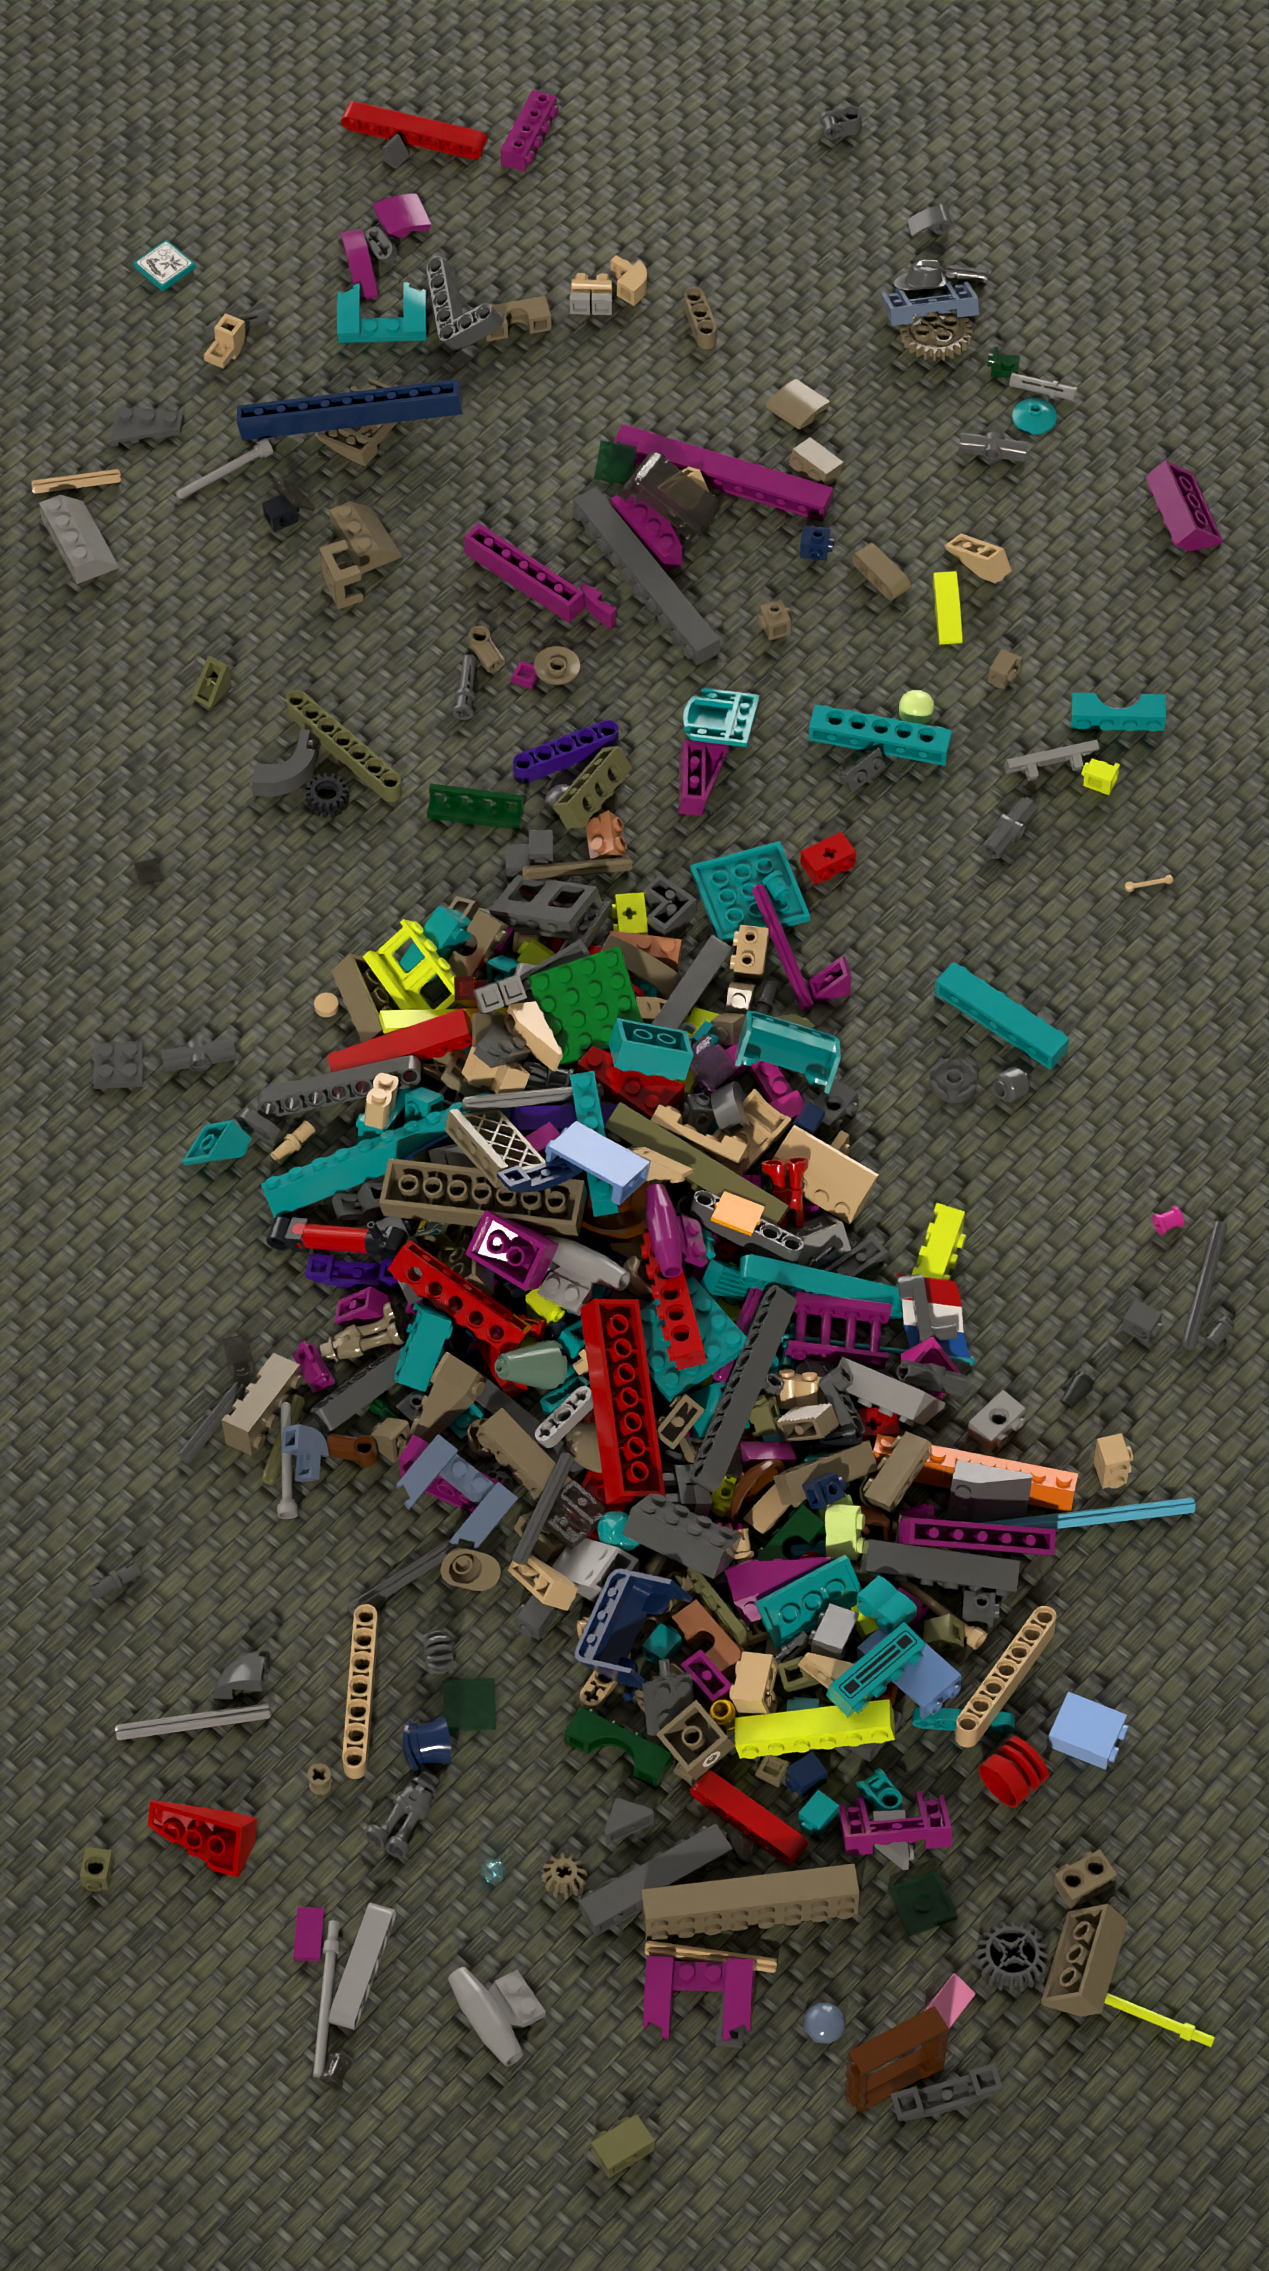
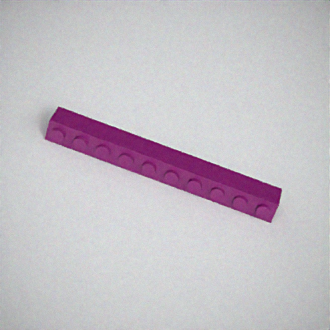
M622 424L612 443L613 458L671 476H675L687 467L700 470L707 487L821 522L824 521L833 501V488L825 484L815 483L802 477L792 476L782 471H776L762 465L743 461L739 458L703 449L696 445L680 442L677 439L647 432L634 426Z

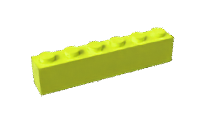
M890 1699L870 1701L859 1714L854 1712L849 1717L837 1706L734 1718V1744L740 1759H753L758 1756L767 1755L778 1756L783 1753L792 1752L804 1753L817 1749L829 1750L834 1747L859 1746L860 1744L884 1743L895 1740V1719Z

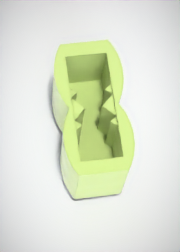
M830 1504L825 1513L826 1557L837 1559L846 1555L849 1560L857 1561L861 1553H863L865 1538H862L861 1530L865 1526V1515L861 1514L860 1506Z

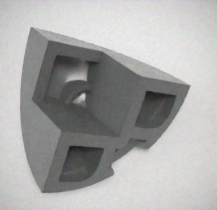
M269 1650L250 1652L231 1662L216 1682L213 1699L234 1700L235 1690L263 1692L264 1679H268L271 1656Z

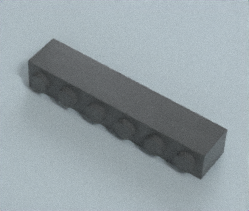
M869 1539L864 1540L860 1571L868 1572L867 1577L876 1578L878 1575L881 1577L889 1575L893 1576L892 1581L908 1582V1578L918 1579L919 1585L933 1586V1582L943 1583V1588L958 1590L960 1585L967 1586L968 1591L983 1592L984 1589L993 1590V1593L997 1596L1008 1597L1009 1592H1017L1020 1561Z
M717 1824L710 1827L704 1826L693 1837L677 1841L668 1851L654 1854L650 1861L645 1864H637L620 1878L614 1877L608 1880L604 1887L597 1891L591 1890L585 1893L581 1900H579V1911L594 1935L598 1936L642 1911V1889L690 1884L732 1860L733 1848Z

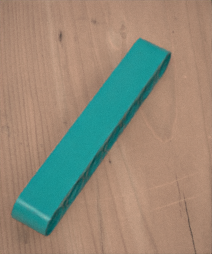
M744 1255L741 1257L739 1283L742 1286L767 1291L771 1286L777 1285L790 1295H792L793 1291L892 1304L889 1319H897L903 1316L902 1299H900L898 1287L757 1255Z

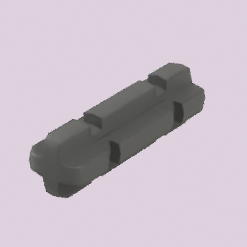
M947 265L945 276L952 279L957 277V279L975 281L977 279L978 282L986 283L989 272L987 269L977 271V268L963 266L956 268L955 265Z

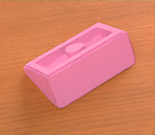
M953 1973L926 2010L935 2006L950 2029L976 1993L959 1976Z

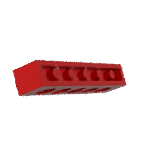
M649 1232L643 1233L645 1243L640 1244L643 1259L649 1258L650 1264L645 1266L648 1278H654L655 1284L650 1285L653 1298L660 1301V1305H657L656 1309L659 1320L664 1319L665 1326H661L664 1341L670 1340L671 1346L666 1347L670 1362L675 1361L677 1370L707 1363L684 1271L677 1277L664 1279L666 1277L663 1276L652 1250Z
M411 1240L402 1246L388 1268V1271L392 1273L396 1280L405 1282L413 1288L417 1295L426 1297L433 1302V1305L438 1310L447 1312L454 1317L455 1322L459 1325L466 1326L472 1330L477 1338L492 1344L500 1354L519 1349L533 1328ZM414 1267L420 1269L422 1276L415 1273ZM434 1282H438L442 1286V1290L437 1289ZM455 1296L462 1300L463 1305L456 1302ZM475 1311H479L483 1315V1320L476 1316ZM496 1325L503 1329L504 1334L496 1330Z

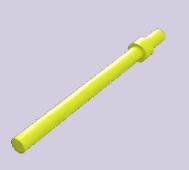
M1107 1993L1105 2004L1180 2034V2038L1187 2041L1192 2039L1209 2047H1212L1215 2037L1196 2030L1194 2025L1187 2022L1185 2024L1179 2023Z

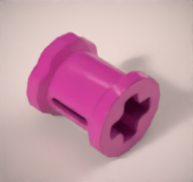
M1177 1206L1171 1207L1170 1211L1159 1215L1156 1213L1152 1216L1154 1227L1160 1235H1164L1167 1230L1176 1226L1181 1228L1185 1223L1184 1217Z

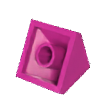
M930 1337L900 1354L901 1363L902 1360H907L923 1365L932 1364L945 1367L947 1371L961 1373L934 1337ZM910 1385V1386H912V1387H914V1388H917V1389L920 1388L919 1386ZM924 1391L939 1400L944 1395V1393Z

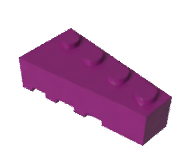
M414 1434L399 1458L401 1478L430 1444ZM483 1474L486 1478H488V1479H489L491 1482H493L495 1485H496L498 1482H499L500 1484H502L499 1480H497V1479H495V1478H490L489 1476ZM440 1475L425 1491V1493L470 1513H473L478 1507Z

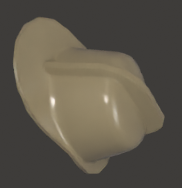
M457 1547L448 1554H445L440 1572L442 1578L450 1585L473 1591H484L490 1589L498 1582L501 1569L499 1562L493 1556L468 1547Z

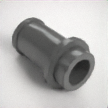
M1225 1316L1218 1318L1216 1326L1205 1338L1206 1343L1212 1348L1218 1349L1229 1333H1233L1234 1322Z

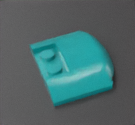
M704 688L701 690L702 696L697 697L694 695L688 701L684 709L683 726L690 740L748 747L754 720H756L760 695Z

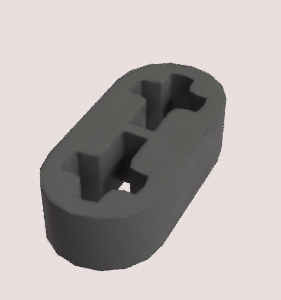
M372 227L366 232V243L376 257L385 264L392 263L397 258L398 251L386 233L378 227ZM376 235H377V238L379 239V242H378V243L375 242V238H374V237H375ZM384 248L388 249L387 255L383 251Z
M245 1108L237 1117V1122L241 1127L269 1144H273L281 1135L280 1129L274 1123L248 1108Z

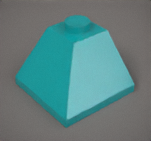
M233 1120L205 1125L181 1163L186 1166L241 1158L247 1152V1146L252 1138Z

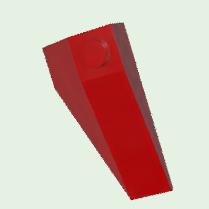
M152 1800L149 1806L148 1827L170 1842H176L187 1849V1853L192 1857L197 1856L208 1863L207 1867L213 1871L238 1877L255 1845L257 1818L236 1812Z

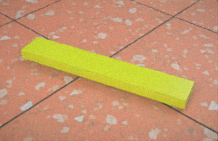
M508 1007L495 1010L506 1015ZM478 1008L464 1009L470 1017L471 1023L472 1015L479 1011ZM458 1009L380 1011L379 1019L383 1033L389 1034Z

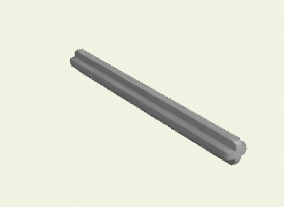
M596 1084L598 1096L601 1098L604 1095L603 1086ZM572 1087L469 1096L464 1097L462 1105L464 1111L567 1102L574 1101Z
M264 1703L119 1724L115 1726L117 1740H125L269 1719L271 1711L269 1704Z

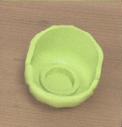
M911 690L903 694L899 703V717L903 721L925 724L932 719L934 701L928 693L921 690Z

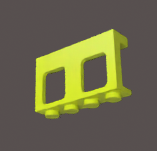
M403 919L400 922L403 927L378 951L369 950L363 956L401 1010L432 1009L420 993V990L436 974L439 975L452 993L436 1009H452L467 995L462 988L464 986L462 981L458 977L453 976L449 970L450 965L444 958L439 957L436 953L437 947L431 940L426 939L423 935V928L416 921ZM411 937L425 958L409 973H406L395 959L394 952Z

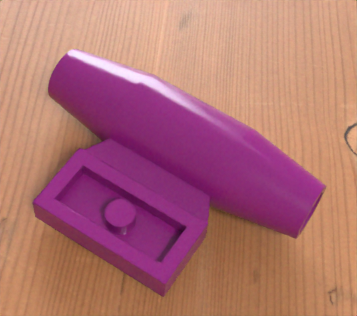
M662 1184L649 1186L646 1189V1220L652 1250L663 1276L667 1278L679 1276L683 1271L682 1257L683 1261L703 1267L706 1265L708 1259L705 1253L706 1247L700 1221L682 1214L676 1216V1211L666 1187Z

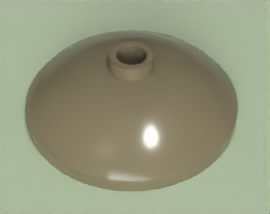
M594 1414L586 1415L565 1435V1445L568 1453L574 1457L578 1464L591 1471L602 1473Z

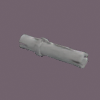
M1012 373L1009 383L1010 387L1050 395V398L1053 399L1059 397L1075 401L1078 391L1077 387L1059 384V381L1049 382Z

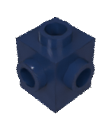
M803 526L800 558L827 561L828 552H833L834 539L830 538L831 529Z

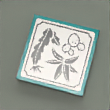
M167 239L133 262L134 268L162 292L196 269L195 263Z

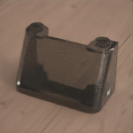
M650 452L617 493L625 502L630 497L636 498L635 502L637 504L643 500L677 528L675 530L676 535L680 533L682 537L680 542L682 547L687 551L700 538L721 509L719 499L716 496L709 494L668 461L660 452Z

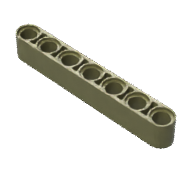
M292 690L287 694V713L302 729L310 730L311 737L384 800L395 802L401 798V777L397 772L303 691Z

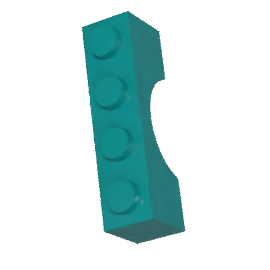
M1072 693L1071 729H1096L1104 731L1146 730L1151 732L1164 731L1165 694H1142L1134 705L1128 708L1117 709L1102 703L1096 693Z

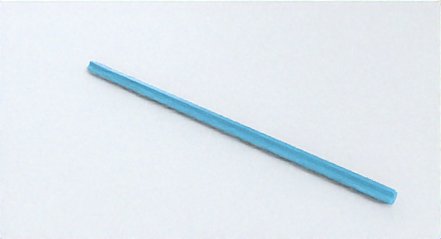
M1193 1498L979 1523L1059 1529L1194 1513L1196 1505ZM890 1535L891 1543H893L894 1536ZM826 1540L819 1541L814 1548L807 1543L792 1544L790 1547L792 1559H798L801 1555L808 1552H818L820 1556H826Z

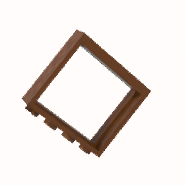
M935 2006L848 2052L847 2072L845 2073L847 2078L845 2083L846 2092L844 2095L847 2102H850L852 2107L855 2106L859 2114L890 2098V2094L905 2090L944 2069L949 2028ZM921 2045L920 2049L867 2077V2074Z

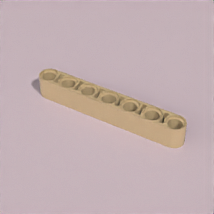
M369 1604L358 1606L354 1612L342 1754L344 1772L352 1779L363 1777L368 1767L379 1628L377 1611L375 1607ZM364 1618L372 1619L370 1622H361ZM363 1641L370 1642L367 1646L359 1645ZM360 1665L368 1666L364 1670L357 1669ZM360 1688L366 1689V1691L361 1694L355 1692L357 1689ZM357 1712L364 1713L362 1717L357 1718L353 1716ZM355 1736L362 1737L360 1741L355 1742L351 1740ZM353 1760H358L361 1762L356 1766H352L349 1764Z
M1040 1606L1034 1610L956 1720L955 1740L960 1746L972 1747L978 1743L1054 1636L1056 1626V1612L1054 1609L1048 1606Z

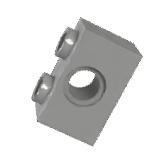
M1002 1390L969 1421L968 1434L991 1452L996 1446L998 1448L1001 1447L1013 1430L1018 1431L1023 1426L1026 1408ZM994 1421H1002L1003 1424H995Z

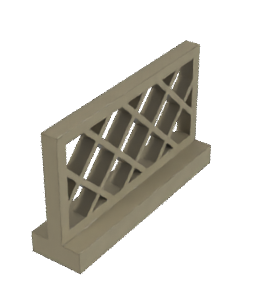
M499 1108L462 1114L458 1109L449 1110L445 1126L446 1133L495 1188L504 1187V1184L497 1177V1172L506 1170L509 1166L519 1165L525 1171L545 1164V1160ZM495 1117L499 1121V1123L489 1120L487 1118ZM470 1122L479 1124V1126H474ZM482 1126L495 1129L496 1131L494 1132V1131H490V1130L484 1129V1128H482ZM499 1131L509 1133L512 1137L500 1134ZM482 1136L487 1137V1138H490V1139H492V1140H491V1141L485 1140ZM495 1140L507 1143L509 1145L505 1146L502 1144L495 1143ZM512 1145L523 1148L524 1151L512 1148ZM495 1151L502 1152V1153H505V1154H504V1156H503V1155L497 1154ZM508 1155H511V1156H515V1157L521 1158V1161L516 1160V1159H513V1158H509V1157H507V1156H508ZM525 1160H528V1161H531V1162H535L536 1164L533 1165V1164L526 1163V1162H524V1161H525Z

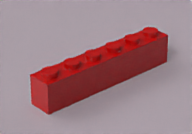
M461 1008L327 1055L331 1073L410 1055L417 1057L422 1064L425 1060L443 1057L448 1052L466 1049L469 1045H472V1023L468 1014Z

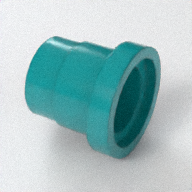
M780 870L772 872L761 882L775 900L785 897L790 891Z

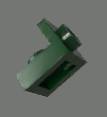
M994 346L993 354H988L987 367H991V376L1011 378L1012 373L1018 374L1020 356L998 354V346Z

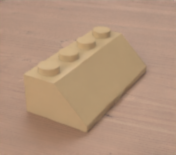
M794 1125L773 1157V1160L785 1162V1186H790L787 1159L807 1158L809 1165L802 1178V1188L804 1189L802 1196L846 1223L851 1224L861 1213L879 1174Z

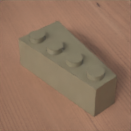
M275 1353L271 1355L257 1373L256 1384L250 1383L245 1389L243 1401L237 1399L232 1406V1409H234L232 1415L226 1414L222 1419L224 1438L227 1445L251 1456L256 1449L262 1447L265 1441V1434L269 1429L274 1428L278 1420L281 1404L285 1401H290V1394L294 1389H298L302 1382L303 1376L301 1375L299 1364Z

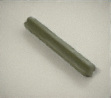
M295 1394L291 1396L289 1402L291 1405V1426L297 1425L305 1404L304 1397ZM281 1426L262 1475V1482L268 1485L275 1484L282 1466Z

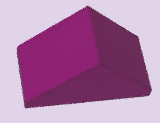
M844 956L838 958L808 981L814 1001L818 1002L850 995L851 975Z

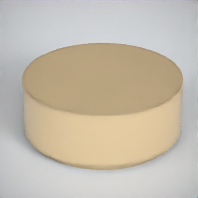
M322 993L315 998V1011L319 1016L331 1017L337 1013L339 1005L338 999L334 994Z

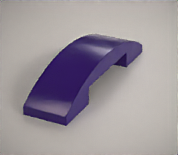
M309 1254L305 1273L307 1279L328 1285L355 1289H366L370 1286L375 1289L400 1286L398 1280L388 1271L389 1266L393 1262L392 1260L382 1259L381 1264L335 1261L334 1256Z

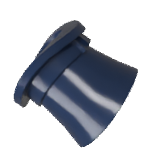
M444 1716L419 1726L418 1723L406 1721L403 1730L402 1747L405 1761L412 1771L419 1770L417 1765L424 1763L451 1764L450 1735Z

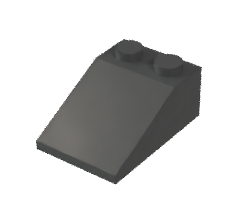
M957 1460L952 1478L946 1518L979 1523L1026 1517L1033 1475Z

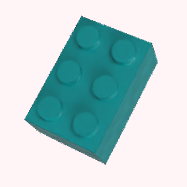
M616 1018L609 1040L614 1067L622 1071H638L648 1076H664L669 1080L686 1079L693 1058L687 1031Z

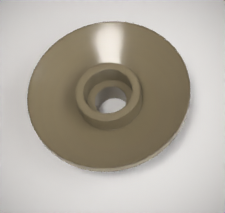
M552 646L538 653L534 660V670L537 676L544 682L562 685L571 682L577 677L580 671V661L578 656L570 649Z

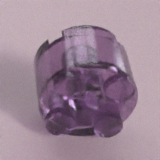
M704 1034L691 1046L693 1058L689 1070L696 1076L693 1080L701 1089L707 1087L710 1091H715L737 1069L732 1068L735 1063L729 1054L719 1044L716 1046L710 1043L712 1038Z

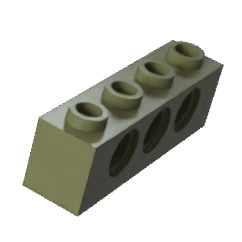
M619 746L602 748L552 806L566 829L586 826L589 823L590 817L601 809L602 803L612 796L614 789L627 778L626 775L633 767Z

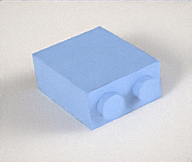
M1068 1692L1050 1731L1047 1746L1106 1770L1109 1762L1114 1763L1119 1752V1748L1116 1746L1119 1739L1124 1741L1129 1726L1125 1725L1127 1715Z

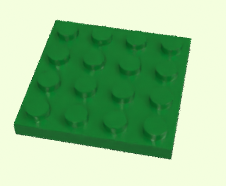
M620 946L528 976L534 1000L540 1011L544 1013L545 1020L549 1028L552 1029L554 1038L563 1052L558 1068L579 1061L592 1046L606 1052L610 1051L609 1040L616 1018L643 1023Z

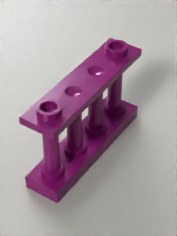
M792 1292L791 1296L796 1298L797 1302L793 1311L797 1314L795 1341H788L785 1356H790L796 1360L807 1358L840 1363L841 1358L844 1357L872 1370L885 1368L889 1353L879 1352L881 1324L888 1323L892 1304ZM807 1314L820 1315L822 1317L820 1344L805 1342ZM833 1317L846 1320L845 1348L830 1346L831 1321ZM856 1321L871 1323L869 1351L855 1349Z

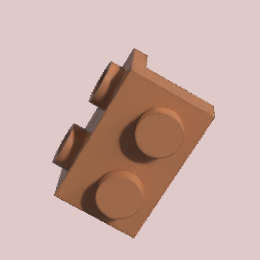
M609 810L589 819V823L586 825L590 860L607 859L614 855L618 858L626 857L625 849H627V845L622 831L624 824L619 817H616Z

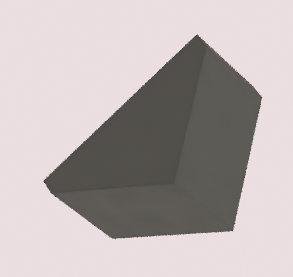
M616 1798L604 1829L606 1845L653 1825V1810Z

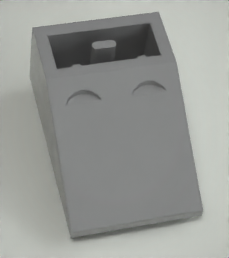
M574 1535L552 1568L566 1576L578 1587L576 1593L596 1603L608 1576L617 1569L639 1572V1559L618 1547Z

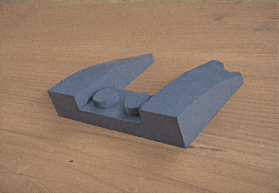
M947 282L945 285L947 295L909 300L903 290L895 289V293L890 294V298H888L886 293H881L885 311L892 326L914 323V314L916 316H927L930 312L945 314L954 310L957 318L979 315L978 297L968 282H965L964 286H955V289L952 287V282Z
M438 1434L397 1483L396 1488L399 1489L404 1486L410 1498L404 1504L410 1510L440 1475L478 1506L452 1537L450 1543L457 1546L459 1538L474 1542L473 1550H477L515 1505L518 1497L499 1482L496 1485L456 1454L458 1449Z

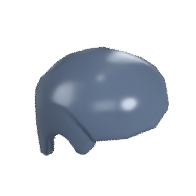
M818 2003L812 2006L803 2017V2031L816 2043L830 2044L838 2040L845 2030L846 2023L843 2013L838 2007L830 2003Z

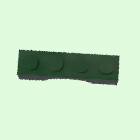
M580 1706L565 1731V1743L587 1754L604 1746H613L624 1750L633 1760L634 1778L655 1789L659 1787L672 1765V1753L667 1747L662 1744L655 1745L647 1741L645 1736L638 1732L632 1733L624 1729L617 1721H608L602 1718L593 1709L587 1710Z

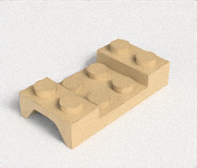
M755 1089L742 1102L750 1127L730 1136L731 1138L733 1136L739 1137L748 1145L750 1163L743 1176L774 1141L777 1142L792 1125L790 1117L779 1113ZM718 1129L712 1136L716 1137L721 1143L725 1134Z
M658 1105L650 1121L736 1174L743 1176L750 1163L748 1145H746L744 1140L736 1136L731 1138L725 1135L720 1143L712 1135L706 1134L704 1136L688 1124L683 1126L682 1116L676 1108Z

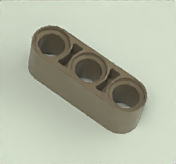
M697 287L688 288L684 293V310L696 343L702 349H711L716 345L717 328L704 292Z
M870 543L852 554V561L855 567L888 600L892 601L911 589L908 577L875 544Z

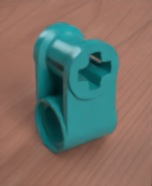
M877 1768L874 1774L866 1780H859L856 1783L861 1795L876 1811L902 1810V1795L880 1768ZM893 1802L896 1805L889 1807L886 1806L885 1803Z

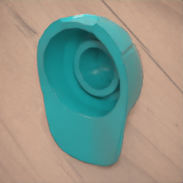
M610 1511L604 1514L599 1520L597 1527L600 1542L618 1547L623 1551H632L637 1548L640 1543L622 1535L629 1514L623 1511Z

